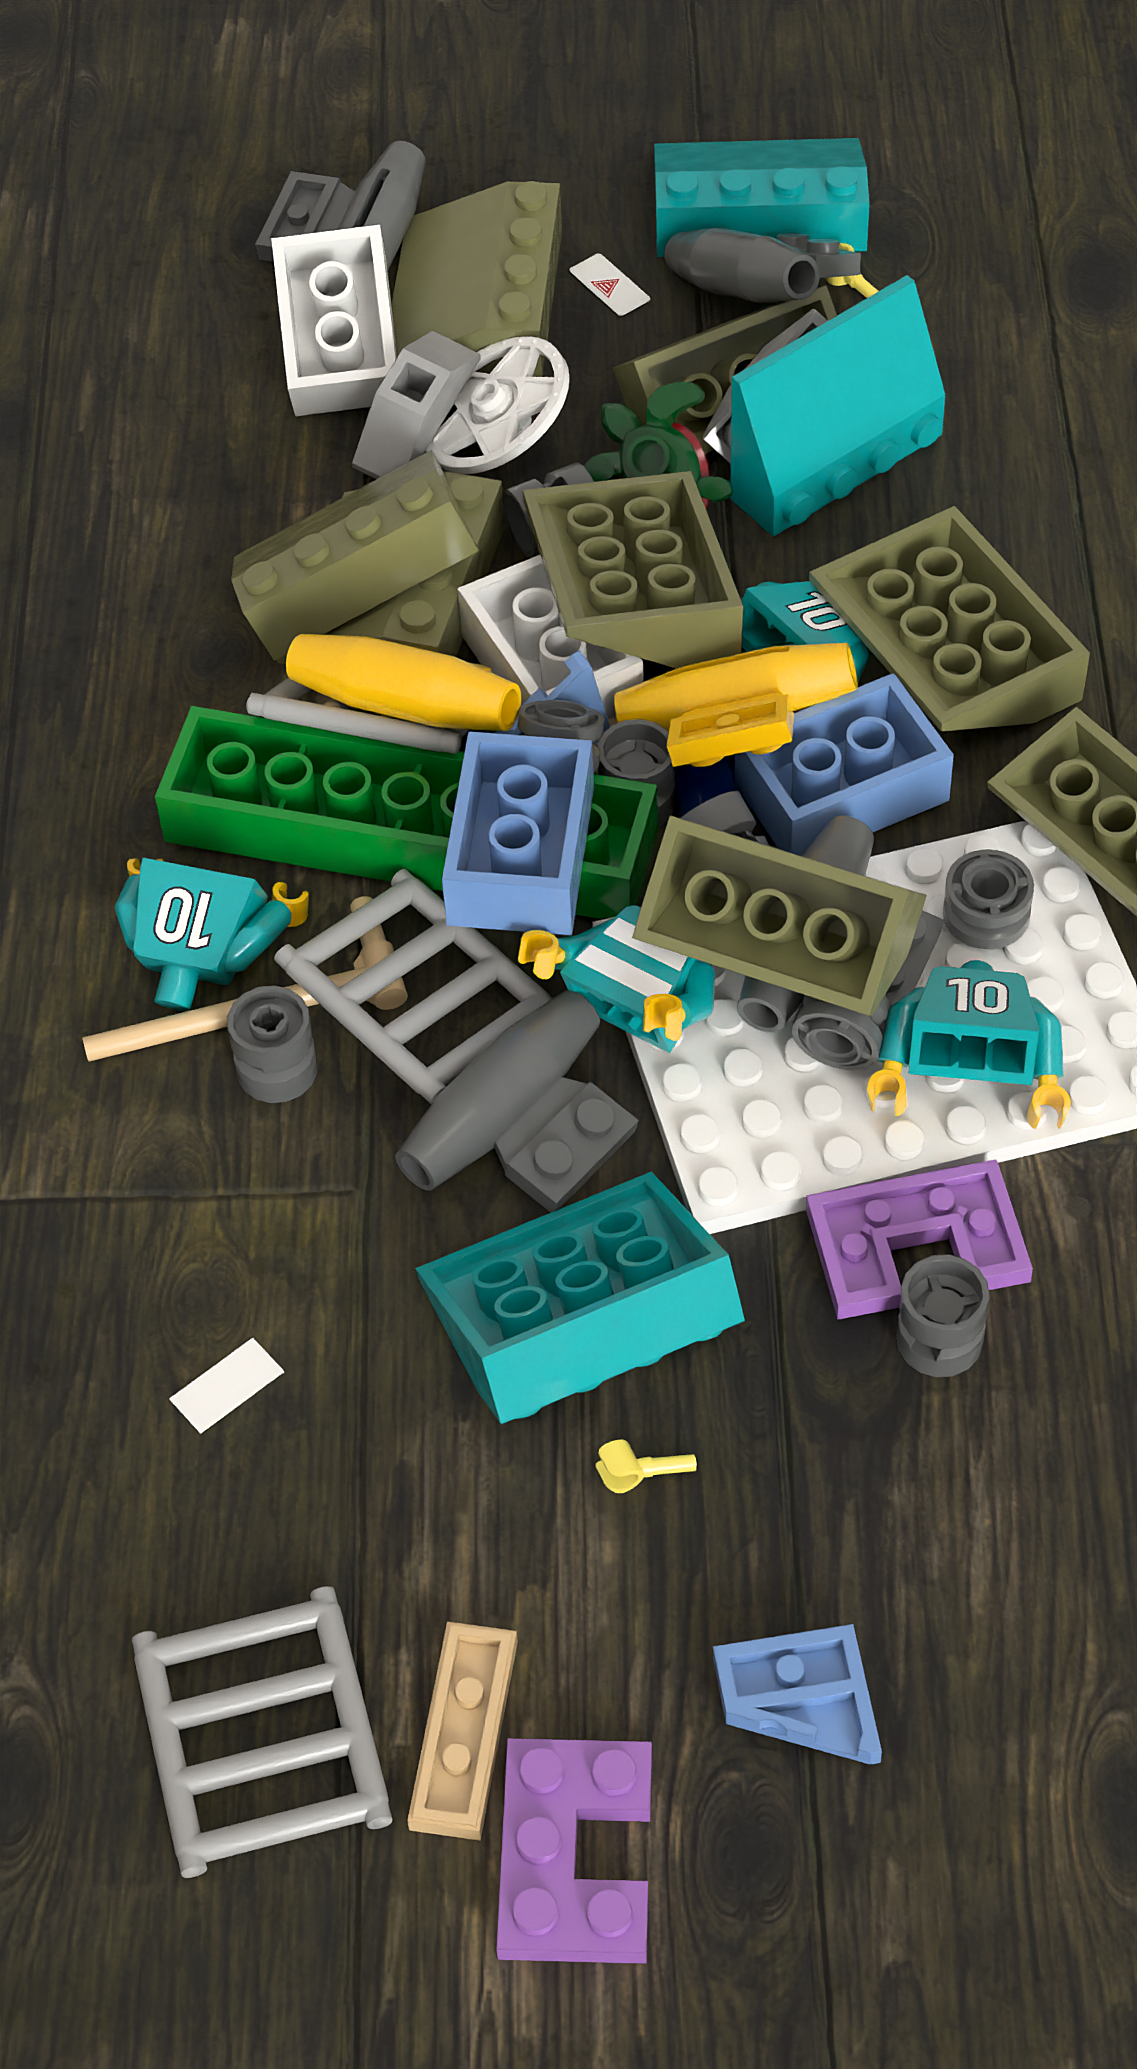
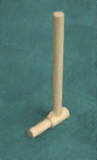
M363 896L355 899L350 905L351 911H356L371 901L372 898ZM381 924L360 937L363 948L353 963L354 970L327 976L339 988L394 952L392 944L385 939ZM400 977L366 1001L375 1004L377 1008L383 1010L401 1006L408 997L403 978ZM299 984L283 987L301 996L307 1007L319 1004ZM237 999L83 1037L88 1062L228 1027L227 1015L232 1004Z

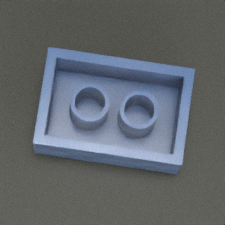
M892 673L860 686L853 692L794 713L792 742L783 744L779 749L759 755L752 754L749 751L735 754L734 783L776 846L781 850L802 856L828 822L836 816L856 818L866 824L873 833L948 802L954 754L896 675Z
M468 732L442 876L447 926L523 932L543 930L551 934L572 935L594 792L591 740Z

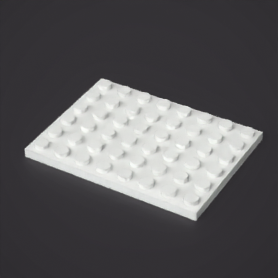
M1025 820L872 856L869 859L865 875L927 895L922 910L943 919L947 873L952 864L963 855L977 850H999L1017 857L1028 867L1034 880V893L1029 926L1023 936L1016 942L1002 948L980 949L966 945L956 939L944 924L916 988L926 986L933 968L939 966L960 968L964 963L971 960L984 961L991 965L994 971L1013 972L1024 976L1030 997H1036L1059 1019L1062 1027L1064 1077L1057 1079L1058 1086L1065 1089L1069 1094L1071 1105L1060 1129L1057 1126V1111L1049 1105H1040V1121L1036 1129L1028 1124L1026 1118L1027 1108L1034 1092L1038 1088V1079H1033L1032 1085L914 1075L908 1074L909 1067H903L901 1073L906 1082L907 1107L901 1115L896 1116L895 1100L897 1093L883 1091L876 1098V1106L873 1112L869 1106L867 1087L870 1077L875 1072L883 1069L884 1063L879 1062L878 1057L871 1066L860 1070L838 1069L811 1058L800 1049L792 1035V1026L798 1011L803 1007V1002L780 1031L764 1032L751 1027L743 1021L737 1011V1004L745 975L712 965L715 971L714 1008L712 1014L708 1018L685 1028L670 1054L626 1032L685 1207L709 1234L805 1211L806 1195L995 1159L999 1163L1137 1129V985L1086 872ZM615 917L592 922L593 927L600 925L610 919H614Z

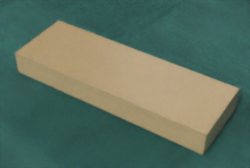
M447 1622L407 1820L410 1831L481 1841L518 1643L517 1631Z

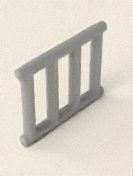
M289 677L264 695L251 693L246 703L248 714L262 716L266 719L436 752L458 754L462 737L470 731L469 729L437 728L382 714L378 716L354 711L357 708L350 707L332 698L323 705L300 701L298 699L312 689L290 680Z
M402 869L393 877L391 888L299 948L295 949L290 944L283 946L275 954L274 960L296 983L416 1093L422 1095L432 1104L446 1085L453 1081L503 1031L552 998L475 928L447 926L444 901L407 869ZM410 904L433 924L432 927L340 988L316 967ZM452 942L477 963L384 1027L359 1006ZM494 981L499 982L520 1001L516 1006L428 1067L403 1046L404 1043Z
M326 1586L315 1589L310 1594L311 1601L161 1639H157V1634L152 1631L141 1632L133 1636L134 1661L175 1855L178 1858L182 1877L192 1878L207 1871L206 1862L366 1821L369 1829L383 1828L392 1823L388 1804L389 1798L341 1608L338 1605L333 1587ZM317 1628L325 1660L324 1664L175 1702L172 1701L166 1666ZM332 1691L341 1727L186 1766L179 1730ZM348 1756L357 1793L201 1833L193 1795Z

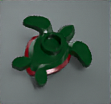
M674 382L657 388L649 396L646 408V423L641 424L639 417L632 409L623 404L607 403L602 405V426L613 441L621 444L619 452L602 453L593 456L585 464L584 467L591 475L593 481L598 482L691 471L706 510L710 501L719 503L732 496L734 491L728 480L722 477H710L706 454L698 439L685 426L674 422L681 412L704 400L705 392L702 388L692 382Z

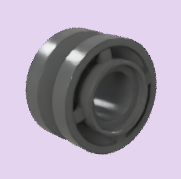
M564 700L535 701L520 707L518 728L525 734L523 736L591 740L593 772L598 769L601 750L594 741L600 739L603 735L604 717L600 712L590 707Z
M977 850L957 859L947 873L943 919L946 920L945 925L949 932L962 943L980 949H998L1016 942L1026 932L1030 922L1034 893V880L1030 870L1017 857L999 850Z
M805 995L803 1007L798 1011L792 1026V1035L800 1049L822 1064L844 1070L864 1069L871 1066L878 1057L888 1013L892 1005L885 995L873 1016H868Z

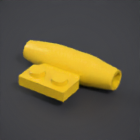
M300 634L292 641L287 653L286 672L290 680L353 708L432 727L508 731L514 725L521 706V691L518 684L491 673L490 667L469 663L454 656L377 638Z
M848 643L772 646L681 666L615 693L614 706L618 723L625 720L642 719L657 723L669 732L667 749L673 767L691 764L694 767H705L719 762L724 756L747 751L757 755L766 754L779 749L785 743L792 742L794 713L858 689L855 664Z

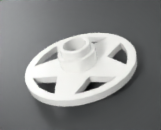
M523 336L505 339L478 351L481 359L454 403L457 410L438 429L426 449V452L433 451L441 468L459 474H473L496 468L522 454L548 430L562 409L569 389L568 366L560 352L551 343L540 338ZM540 354L551 362L554 377H532ZM504 357L490 374L475 372L491 361ZM540 412V414L537 416V418H536V419L534 420V422L531 424V422H532L531 416H532V415H535V414H537V413ZM475 442L478 443L483 453L482 456L457 458L451 456V454Z

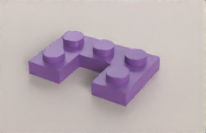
M997 1159L806 1195V1212L837 1320L899 1308L901 1284L891 1250L949 1239L954 1256L966 1259L979 1268L988 1282L989 1290L1031 1282L1033 1268Z
M507 1739L497 1930L498 1960L647 1963L648 1881L575 1879L578 1820L650 1822L652 1742Z

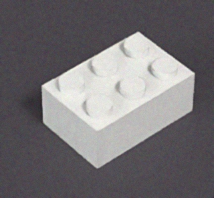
M380 225L271 238L287 385L295 416L371 407L376 391L397 358L386 255Z
M541 555L457 588L462 637L481 665L490 667L491 673L518 684L521 691L520 707L538 688L549 695L571 673L564 662L579 650L592 667L608 719L616 716L614 706L615 693L643 682V660L641 658L566 637Z

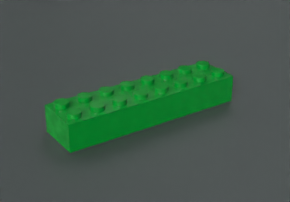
M191 706L155 795L164 842L391 882L400 870L407 869L430 889L443 891L442 876L465 752L459 751L458 754L436 752L277 720ZM594 774V792L575 915L607 919L616 917L624 908L637 904L658 832L656 784Z

